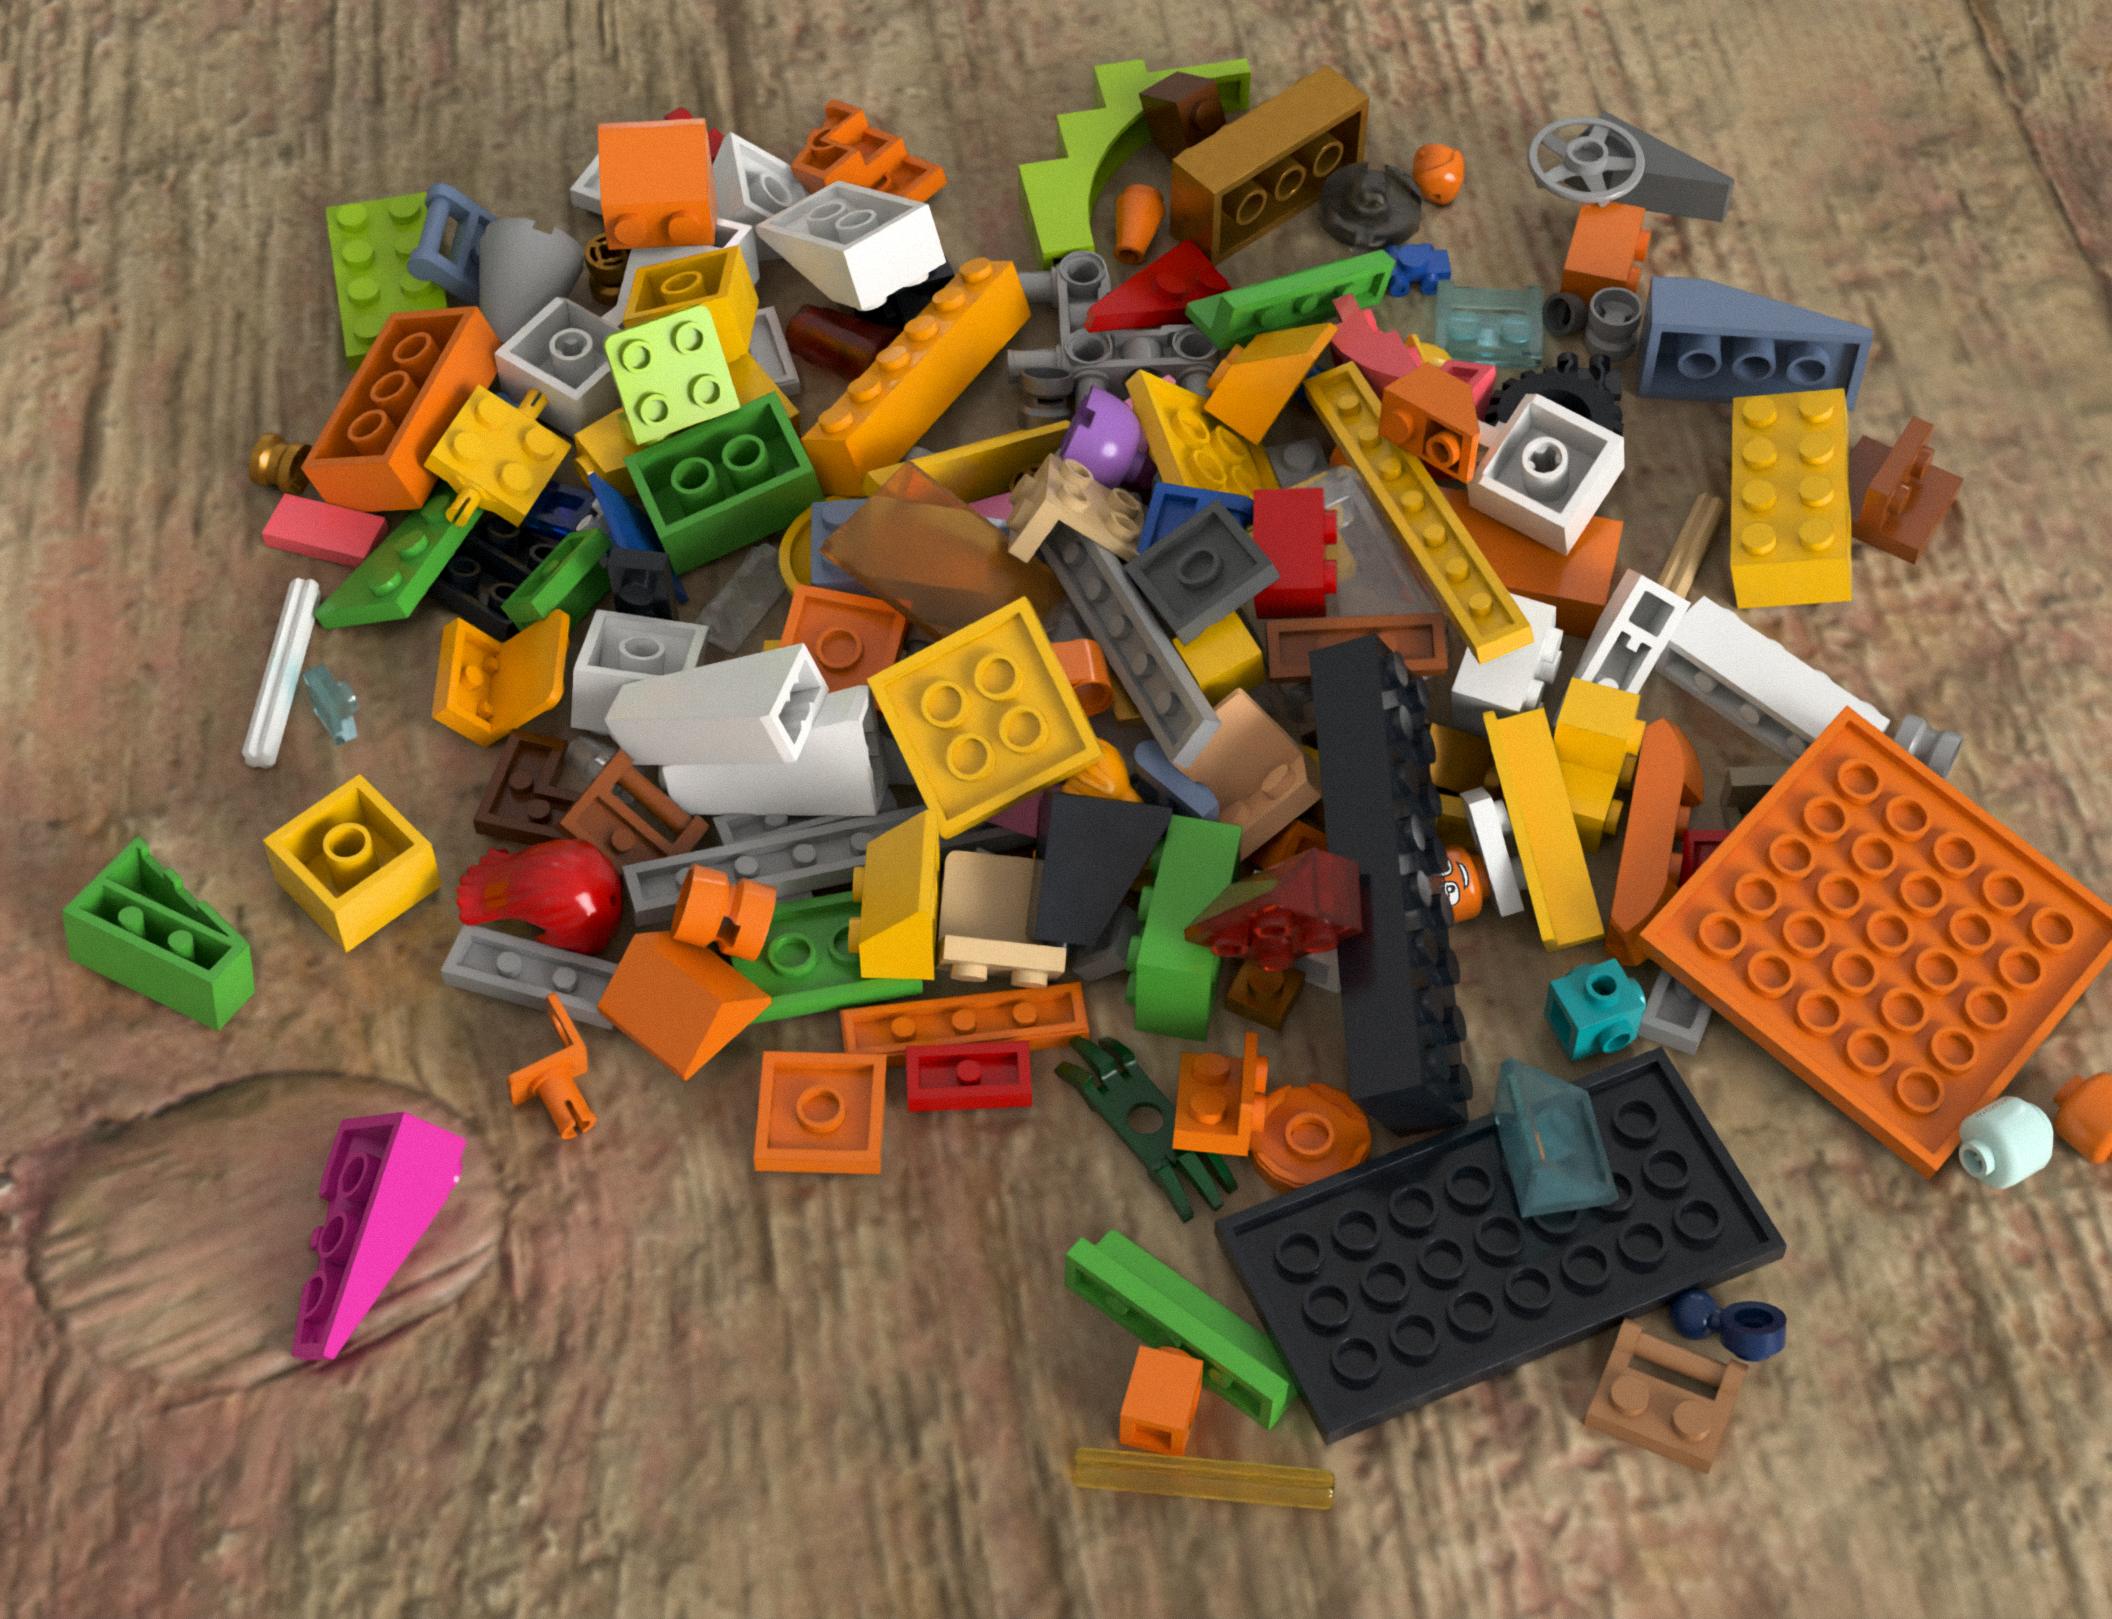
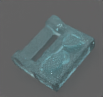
M1437 280L1434 345L1444 349L1452 360L1496 366L1540 368L1543 353L1544 287L1527 285L1526 290L1454 286V281ZM1452 307L1522 311L1524 315L1452 311Z

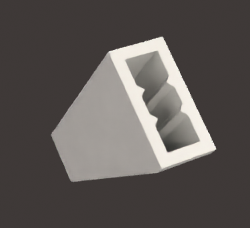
M799 643L623 684L604 720L614 742L619 744L621 749L634 759L631 765L788 764L797 761L829 688L804 643Z
M858 685L828 693L796 762L788 764L659 765L658 778L660 788L663 791H668L669 798L689 815L696 813L698 815L752 813L755 815L787 814L788 816H877L889 777L872 690L869 685Z

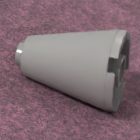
M503 218L492 221L486 226L485 233L479 242V310L502 344H505L554 298H568L583 271L585 252L578 241L563 230L553 226L550 235L535 230L536 221L526 218Z

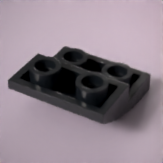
M498 515L470 530L462 542L461 553L450 558L425 594L497 639L505 642L520 633V631L500 606L556 546L547 543L521 526L516 527Z

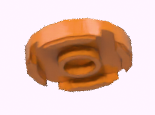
M1309 1082L1308 1087L1292 1088L1293 1084L1279 1087L1266 1096L1263 1133L1251 1131L1248 1155L1255 1172L1272 1189L1285 1194L1369 1161L1371 1133L1368 1128V1119L1364 1110L1353 1103L1351 1097L1346 1092L1325 1083Z

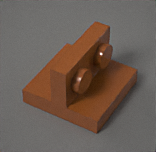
M1915 416L1912 417L1893 448L1863 435L1850 454L1851 537L1912 564L1916 563L1956 499L1964 479L1931 465L1935 450L1927 446L1934 424Z

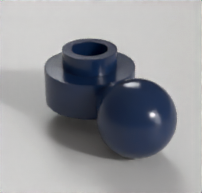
M1691 1289L1677 1296L1670 1305V1323L1681 1337L1698 1341L1710 1337L1713 1333L1720 1334V1342L1724 1348L1742 1360L1750 1362L1763 1361L1771 1355L1780 1352L1785 1347L1787 1318L1782 1310L1771 1304L1758 1301H1743L1731 1304L1726 1308H1720L1716 1299L1708 1292L1701 1289Z

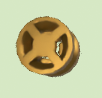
M266 432L256 442L249 461L250 480L262 487H269L274 484L279 487L282 493L299 496L310 482L302 471L301 466L311 451L312 446L301 441L289 444L286 443L281 435Z

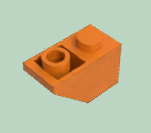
M1425 362L1383 388L1378 435L1458 480L1468 483L1474 476L1480 435L1471 385L1429 362Z

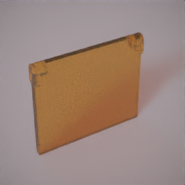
M909 459L828 539L824 540L823 546L819 551L823 556L835 565H838L937 642L1024 596L1030 600L1039 621H1041L1066 593L1054 571L1034 555L1028 563H1025L1009 553V536Z

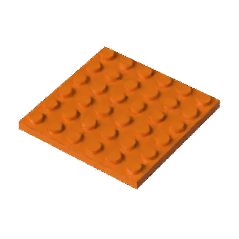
M1846 705L1641 931L1633 945L1921 1175L1930 1180L1961 1143L1962 1139L1959 1134V1128L1962 1121L1967 1116L1997 1099L2112 958V907Z

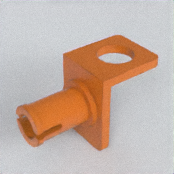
M553 992L546 995L548 1018L565 1049L509 1075L506 1080L508 1097L513 1106L540 1096L558 1128L560 1137L567 1140L577 1137L573 1128L576 1123L583 1134L594 1126L597 1118L589 1109L573 1078L588 1072L586 1046L557 994Z

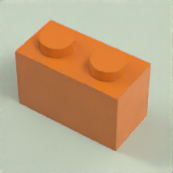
M1612 201L1605 207H1600L1598 203H1582L1563 270L1560 293H1575L1585 299L1588 307L1594 294L1604 288L1620 287L1637 294L1642 268L1635 267L1634 263L1635 261L1645 262L1652 232L1642 230L1646 208Z

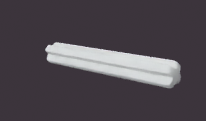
M296 578L290 583L242 750L245 763L252 768L261 767L269 769L276 762L316 618L313 612L319 607L322 596L321 591L318 590V582L313 579L304 580Z

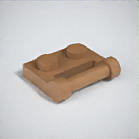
M1625 1318L1587 1411L1584 1425L1709 1474L1749 1366L1730 1359L1729 1363L1725 1364L1643 1331L1644 1324ZM1633 1355L1718 1388L1715 1400L1713 1401L1630 1368L1629 1365Z

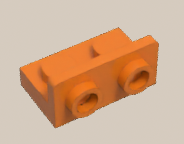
M1246 1031L1243 1058L1222 1056L1217 1053L1198 1054L1181 1052L1172 1149L1248 1157L1251 1131L1263 1133L1266 1095L1254 1094V1092L1265 1093L1269 1056L1257 1055V1032Z

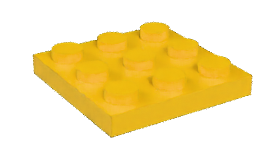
M1141 369L1125 382L1134 405L1132 411L1136 414L1149 444V456L1157 465L1163 483L1239 494L1254 500V490L1281 489L1265 452L1262 440L1258 445H1255L1203 409L1208 401L1207 398Z
M1025 596L867 678L869 686L928 810H938L939 833L946 840L1107 758L1030 600Z

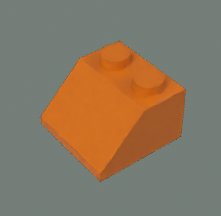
M706 118L598 124L601 209L608 250L715 245L718 204Z

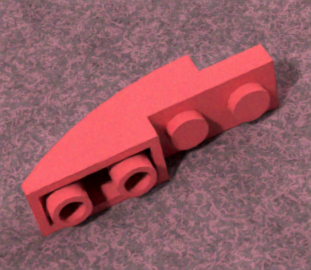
M1352 293L1332 299L1339 322L1335 324L1339 329L1328 344L1334 368L1354 361L1382 403L1384 387L1422 365L1415 345L1406 348L1397 330L1385 334L1382 330L1378 331L1371 309L1361 310Z

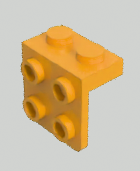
M556 609L549 613L545 619L538 620L504 643H500L459 617L443 627L431 717L486 748L507 734H511L512 729H518L541 713L553 709L561 700L565 689L563 679L566 653L570 644L568 637L570 616L564 611Z

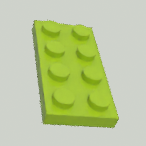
M427 192L325 207L346 357L350 371L359 369L391 313L448 308L446 293L443 287L432 280H419L413 277L407 269L410 253L418 247L428 209L425 206V198Z

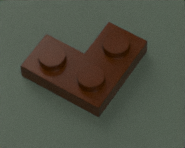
M512 729L473 819L476 834L527 845L546 843L555 839H566L553 827L582 794L581 792L556 787L570 756L568 740Z

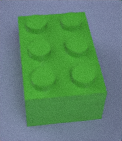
M776 391L740 406V409L717 416L623 458L677 576L790 526L802 512L812 506L813 502L826 500L815 470Z
M1172 814L1166 838L1161 837L1153 849L1149 868L1150 872H1154L1151 886H1143L1138 911V921L1142 923L1139 936L1132 935L1126 963V971L1130 972L1125 1004L1135 1006L1134 1030L1200 1042L1207 1041L1226 953L1228 923L1236 907L1238 897L1243 826Z

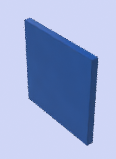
M595 472L587 476L611 529V532L606 536L613 544L612 547L666 553L648 515ZM611 548L606 552L608 558L610 556ZM670 563L675 598L684 604L689 598L679 576L675 574Z

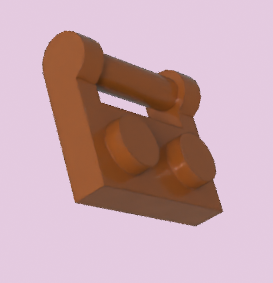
M619 748L553 828L566 839H583L596 846L610 859L620 875L622 886L624 887L622 866L689 853L707 831L710 824L697 813L691 817L631 765L634 759L623 749ZM615 783L676 834L671 843L610 792Z

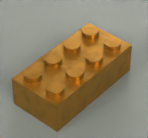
M1325 65L1311 75L1300 78L1293 86L1272 99L1261 102L1254 110L1231 124L1222 126L1215 134L1197 145L1183 150L1177 157L1172 159L1170 235L1179 243L1186 239H1192L1215 267L1362 174L1370 97L1330 66Z

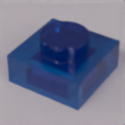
M549 480L526 515L527 531L562 541L569 533L578 532L576 528L586 516L592 514L596 518L598 513L592 508V503L596 499L595 493Z

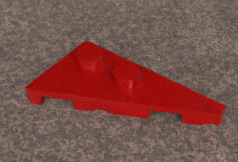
M1186 239L1090 306L1083 326L1088 333L1189 324L1193 323L1185 315L1189 302L1233 289L1192 239Z

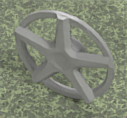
M1593 117L1565 118L1547 125L1533 138L1527 155L1528 167L1538 189L1544 188L1550 193L1569 201L1598 203L1600 207H1605L1611 200L1620 198L1634 189L1640 182L1645 167V157L1642 148L1628 131L1610 121ZM1567 126H1594L1589 136L1575 138L1570 143L1552 134L1553 131ZM1608 131H1612L1626 140L1632 147L1635 157L1608 156V148L1604 144ZM1540 143L1562 157L1564 162L1547 172H1543L1537 159V150ZM1633 171L1625 182L1607 190L1602 175L1603 172ZM1571 177H1581L1590 192L1572 190L1559 185L1557 182Z

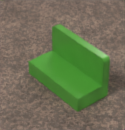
M600 528L569 533L500 607L520 632L538 620L545 619L552 611L560 609L570 616V633L611 588L609 574L598 561L613 544Z

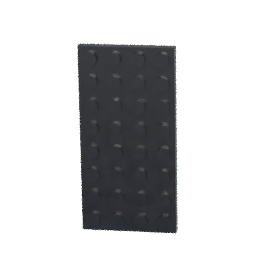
M1662 1046L1216 1220L1214 1234L1326 1446L1623 1324L1625 1318L1634 1320L1668 1306L1683 1292L1691 1289L1707 1290L1780 1260L1784 1257L1787 1248L1784 1239Z

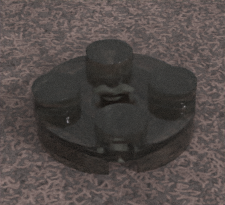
M1369 162L1346 165L1330 174L1323 184L1318 208V219L1324 230L1336 241L1349 246L1351 252L1356 256L1381 249L1384 250L1391 245H1400L1419 231L1421 225L1422 194L1417 182L1403 170L1386 164L1385 172L1368 170ZM1364 203L1370 207L1380 205V207L1371 210L1361 207V204Z

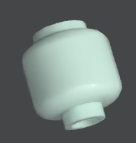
M2005 1096L1967 1116L1959 1128V1134L1962 1139L1958 1145L1959 1159L1963 1168L1971 1176L1993 1188L2005 1189L2019 1183L2044 1168L2052 1156L2053 1129L2051 1122L2039 1107L2018 1097Z

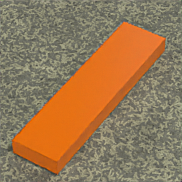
M1081 981L1047 985L1046 988H1020L839 1010L844 1053L887 1054L888 1068L906 1066V1046L1029 1041V1051L1071 1046L1069 1041L1076 1036L1089 1040V1027Z

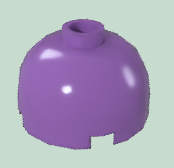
M1095 385L1090 387L1089 395L1086 394L1081 401L1059 446L1061 448L1059 456L1062 457L1063 461L1066 459L1078 461L1092 473L1094 480L1111 490L1118 488L1123 480L1133 484L1141 471L1147 454L1138 450L1142 432L1136 414L1127 403Z

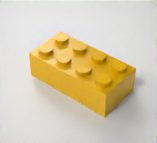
M1844 388L1733 398L1730 567L1738 609L1852 601L1850 427Z

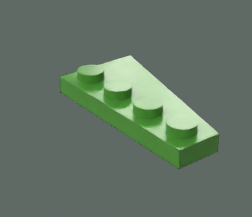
M443 480L431 492L422 509H414L313 614L325 630L408 618L485 509L477 507L468 523L463 527L454 525L463 509H460L452 522H449L445 513L458 496V493L454 491L447 481Z

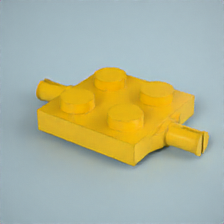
M480 384L476 387L423 465L447 481L454 491L458 493V496L445 513L449 522H452L459 510L463 509L454 524L455 526L463 527L468 523L476 508L479 507L495 512L516 527L520 526L572 446L536 421L548 404L547 397L543 393L536 404L531 406L539 391L535 389L529 390L518 408H516Z

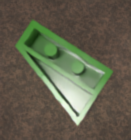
M139 836L118 854L62 910L71 960L216 1031H219L255 993L250 944L205 900L199 902L183 887L182 878L171 867L166 870L150 854L149 845Z

